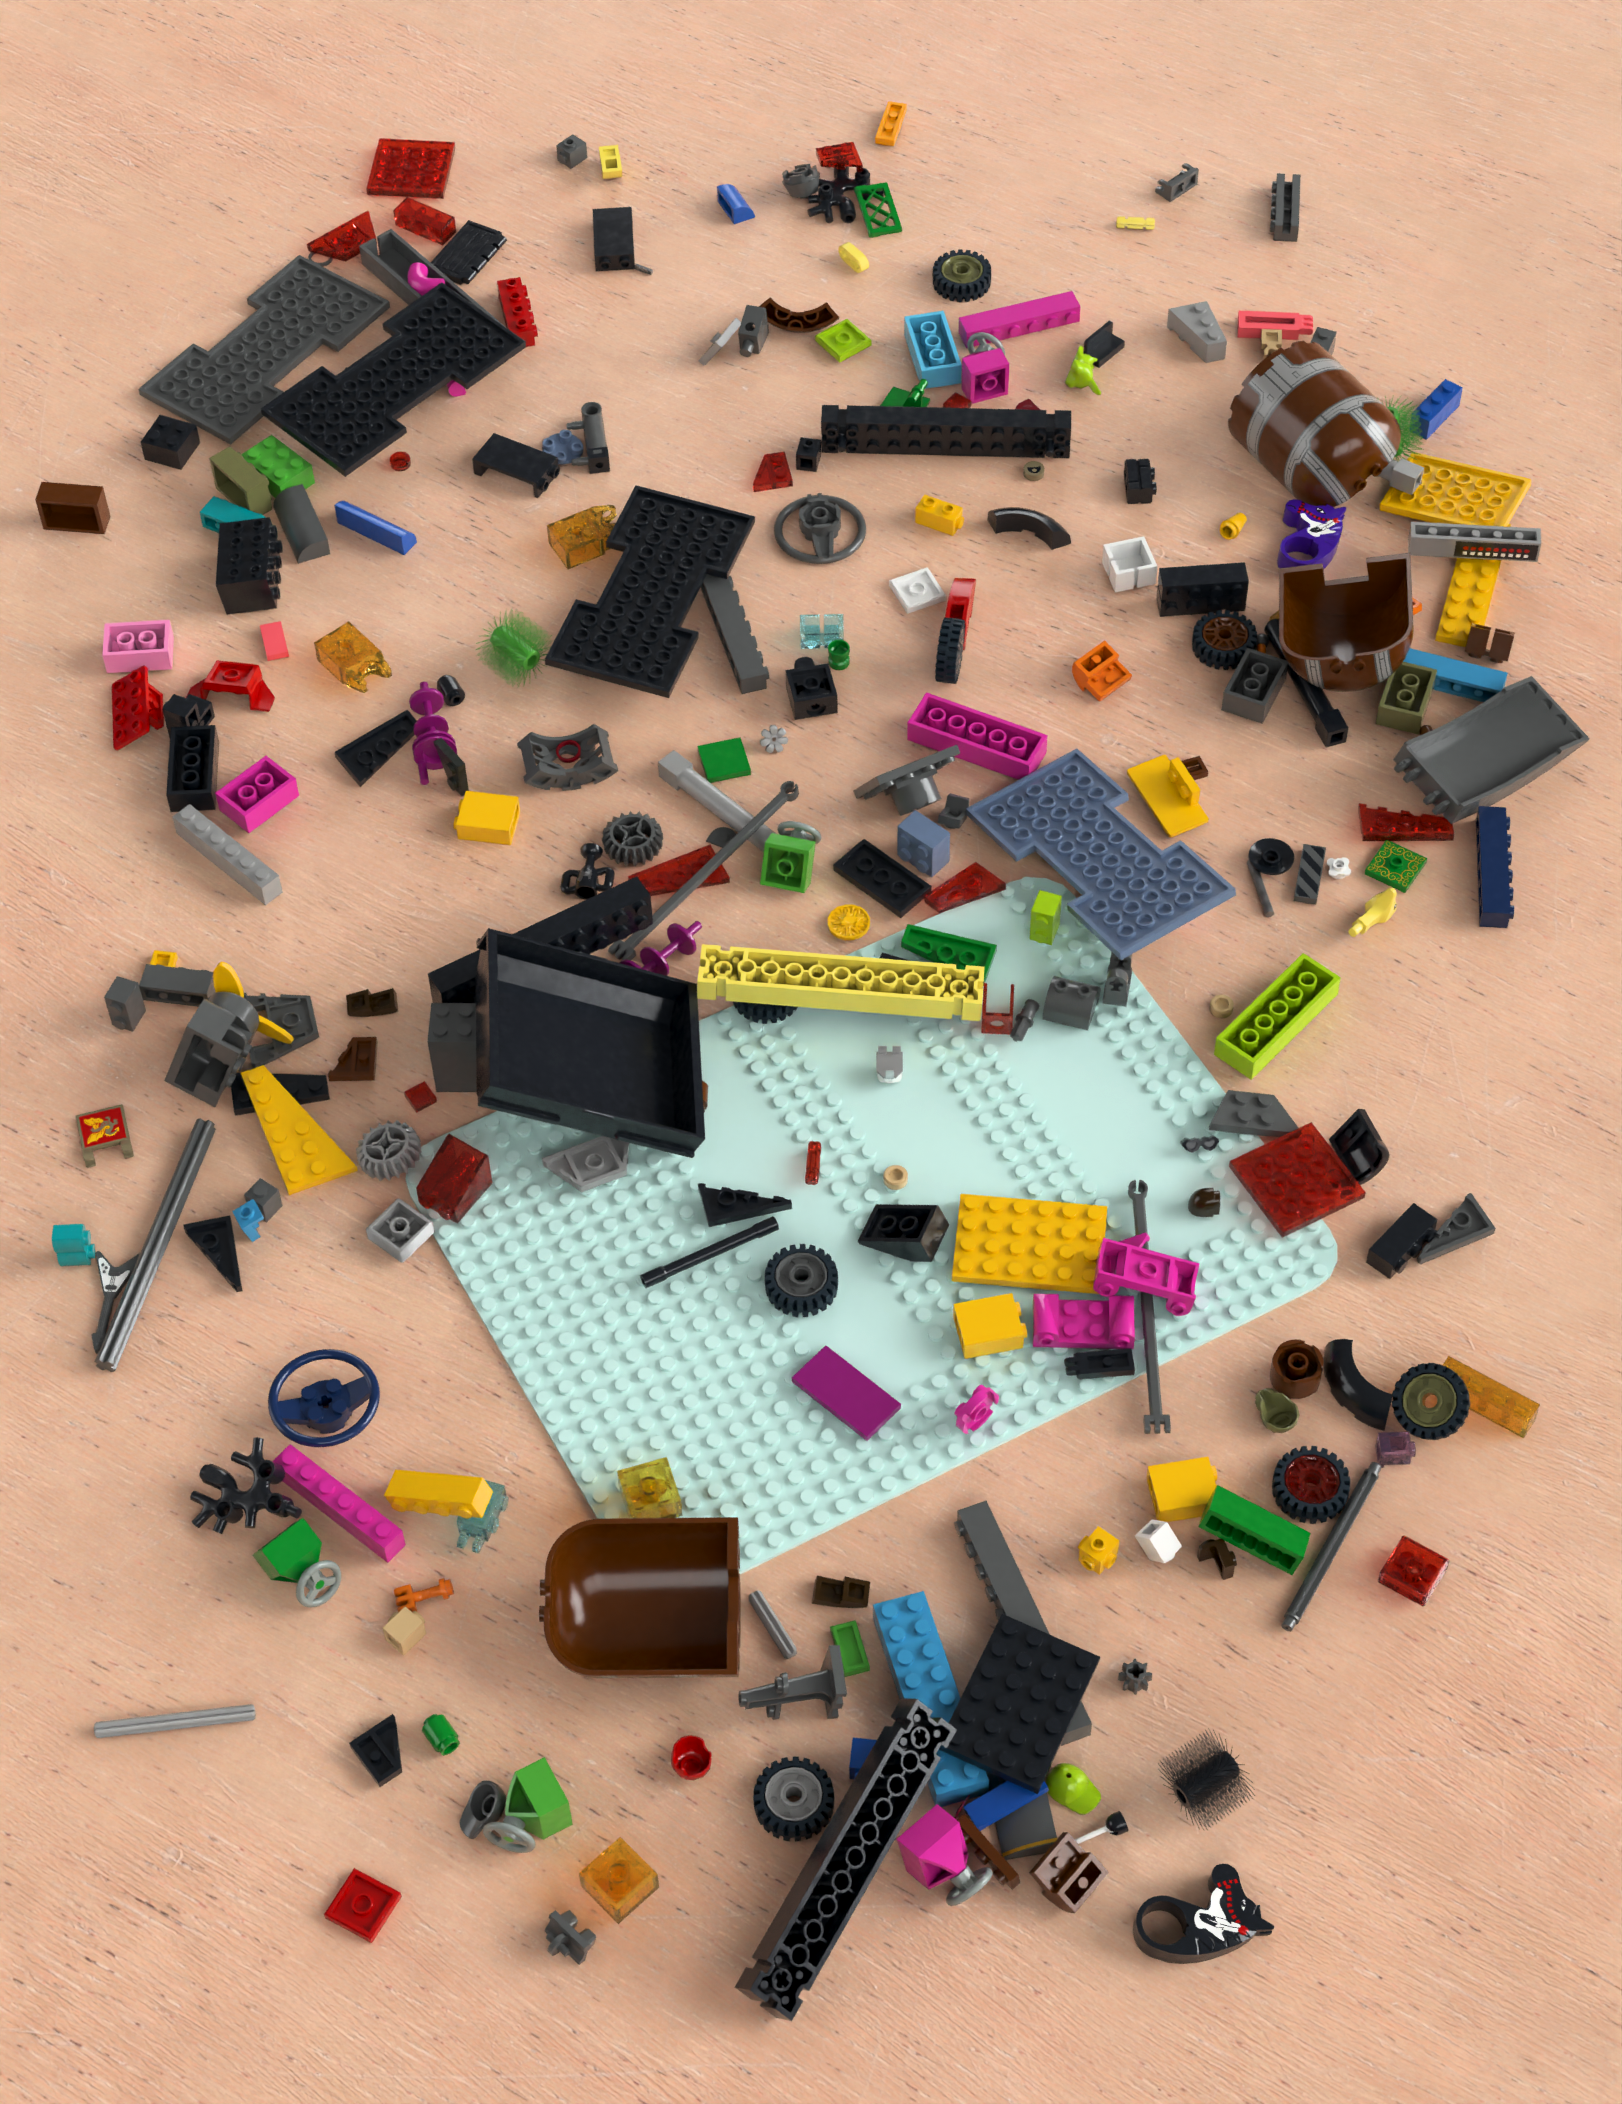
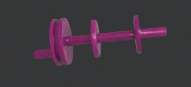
M424 681L420 683V689L411 695L409 704L413 712L425 715L419 718L413 727L414 735L417 738L413 742L412 750L414 761L418 764L420 783L427 785L429 783L427 769H443L434 741L442 738L456 754L457 748L455 739L452 735L448 734V722L439 715H433L443 707L444 697L440 691L429 688L428 683Z
M695 921L687 929L676 923L669 925L667 935L671 943L660 952L651 947H644L640 951V958L644 965L642 968L635 962L627 959L621 960L619 963L668 976L669 966L666 959L676 950L685 955L694 954L696 942L693 935L702 928V925L699 921Z

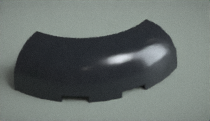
M1020 507L998 508L988 512L987 520L996 534L1028 530L1034 532L1035 536L1043 540L1051 550L1071 544L1068 532L1054 519L1041 512Z
M1336 1339L1328 1342L1324 1352L1323 1368L1334 1398L1342 1407L1345 1406L1352 1412L1357 1420L1375 1429L1385 1431L1393 1397L1392 1394L1376 1388L1361 1375L1352 1355L1353 1340Z

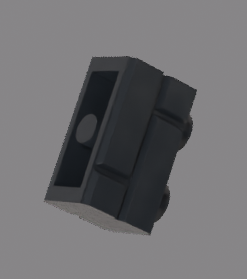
M1126 459L1124 463V480L1128 504H1138L1139 502L1141 504H1148L1152 502L1153 495H1156V482H1152L1155 479V468L1150 467L1149 459Z

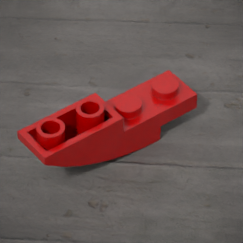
M954 578L945 618H956L965 621L963 650L966 647L969 618L972 615L976 579Z

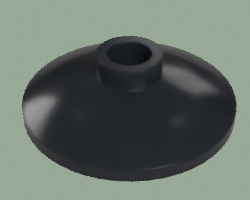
M1261 839L1255 842L1249 850L1248 858L1250 864L1254 869L1263 874H1283L1294 863L1293 850L1288 844L1278 839Z

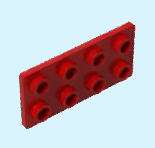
M145 665L133 670L130 674L112 684L113 748L117 751L150 731V725L156 730L164 727L163 694L148 683V668Z

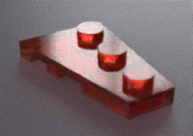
M975 862L926 894L924 901L935 911L942 913L1006 890V883Z

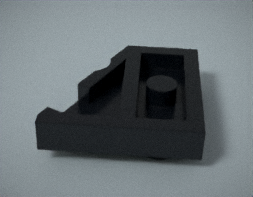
M393 1714L349 1743L350 1748L379 1787L402 1773L397 1724Z

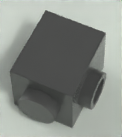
M573 134L556 145L558 161L570 169L587 159L586 142Z
M261 1178L244 1194L246 1203L252 1199L257 1203L265 1222H268L283 1206L279 1190Z

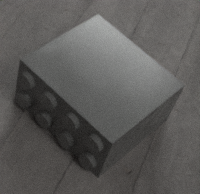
M431 1003L428 1047L436 1092H477L476 1003Z

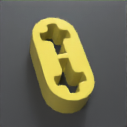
M847 242L839 247L838 251L841 259L854 271L861 273L869 268L866 256L852 243Z

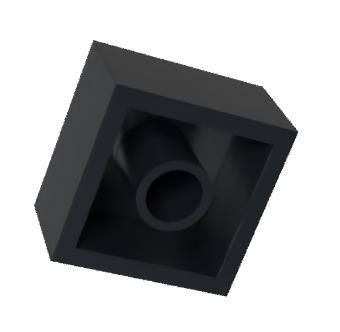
M163 415L158 416L141 440L145 460L182 470L200 444L196 424Z

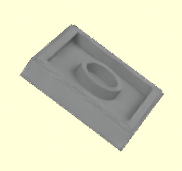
M737 318L721 334L718 332L711 339L713 344L700 358L699 362L706 365L739 328L741 322Z

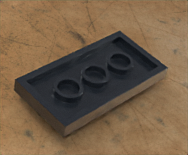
M865 839L860 841L833 864V870L900 918L931 893V885Z

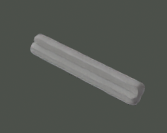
M757 1590L749 1595V1602L783 1657L790 1659L795 1656L797 1648L762 1592Z

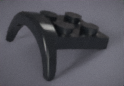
M1357 1109L1329 1138L1350 1177L1346 1180L1334 1182L1332 1188L1335 1190L1349 1189L1368 1182L1385 1167L1389 1160V1151L1365 1109Z

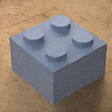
M915 810L898 825L897 855L903 861L915 866L920 872L933 877L950 861V832Z

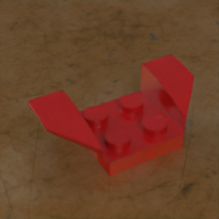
M216 660L208 676L190 687L187 696L191 694L205 700L210 690L214 692H231L237 695L249 694L250 710L267 712L270 711L275 700L274 695L262 679L259 665Z

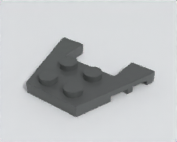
M244 993V998L253 1005L257 1012L266 1010L268 1020L286 1030L294 1038L291 1044L272 1038V1043L252 1047L249 1053L253 1068L266 1065L319 1038L310 996L281 994L280 997H269L264 993H260V996H247V993Z

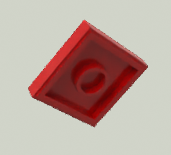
M354 1868L324 1913V1917L372 1943L402 1895L397 1890Z

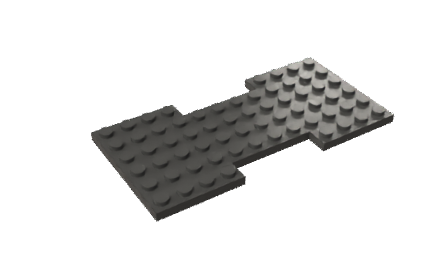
M298 255L247 298L248 305L257 309L256 312L209 351L195 344L189 346L141 386L139 394L231 445L263 417L261 414L262 407L284 393L274 387L280 380L322 344L339 352L388 310L390 303L388 300Z

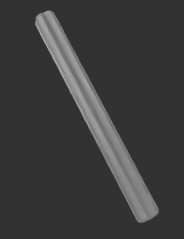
M253 1704L101 1721L94 1724V1734L96 1738L251 1721L255 1719L256 1711Z

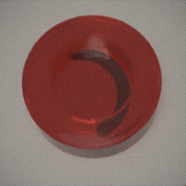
M406 452L392 454L390 456L391 468L395 471L407 470L411 466L409 454Z

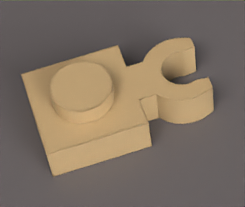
M1262 329L1261 350H1264L1263 358L1265 359L1268 355L1282 348V330Z

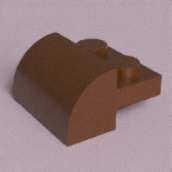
M1063 1832L1029 1872L1044 1889L1042 1894L1058 1908L1068 1913H1076L1109 1873L1091 1852H1085L1068 1832Z

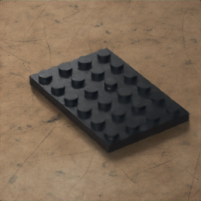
M1002 1614L949 1721V1724L957 1729L948 1747L946 1749L939 1748V1750L1038 1794L1098 1666L1100 1656Z

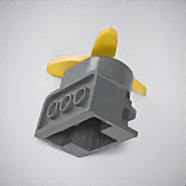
M225 962L218 963L214 969L213 983L216 993L202 1001L188 1023L164 1080L213 1107H216L224 1089L231 1087L237 1076L236 1073L241 1071L246 1061L245 1058L252 1048L250 1044L256 1031L287 1044H291L294 1040L293 1036L286 1030L258 1015L253 1005L244 998L243 987L236 972Z

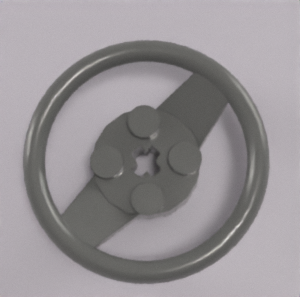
M822 493L812 496L807 494V497L793 501L779 513L774 525V535L780 548L791 557L812 564H827L847 558L862 545L866 535V523L861 512L844 499L822 495ZM841 507L855 518L858 525V533L851 545L840 552L834 553V538L838 536V531L841 528V510L839 508ZM798 508H800V530L807 540L812 541L816 555L806 554L794 549L783 536L782 528L784 521Z

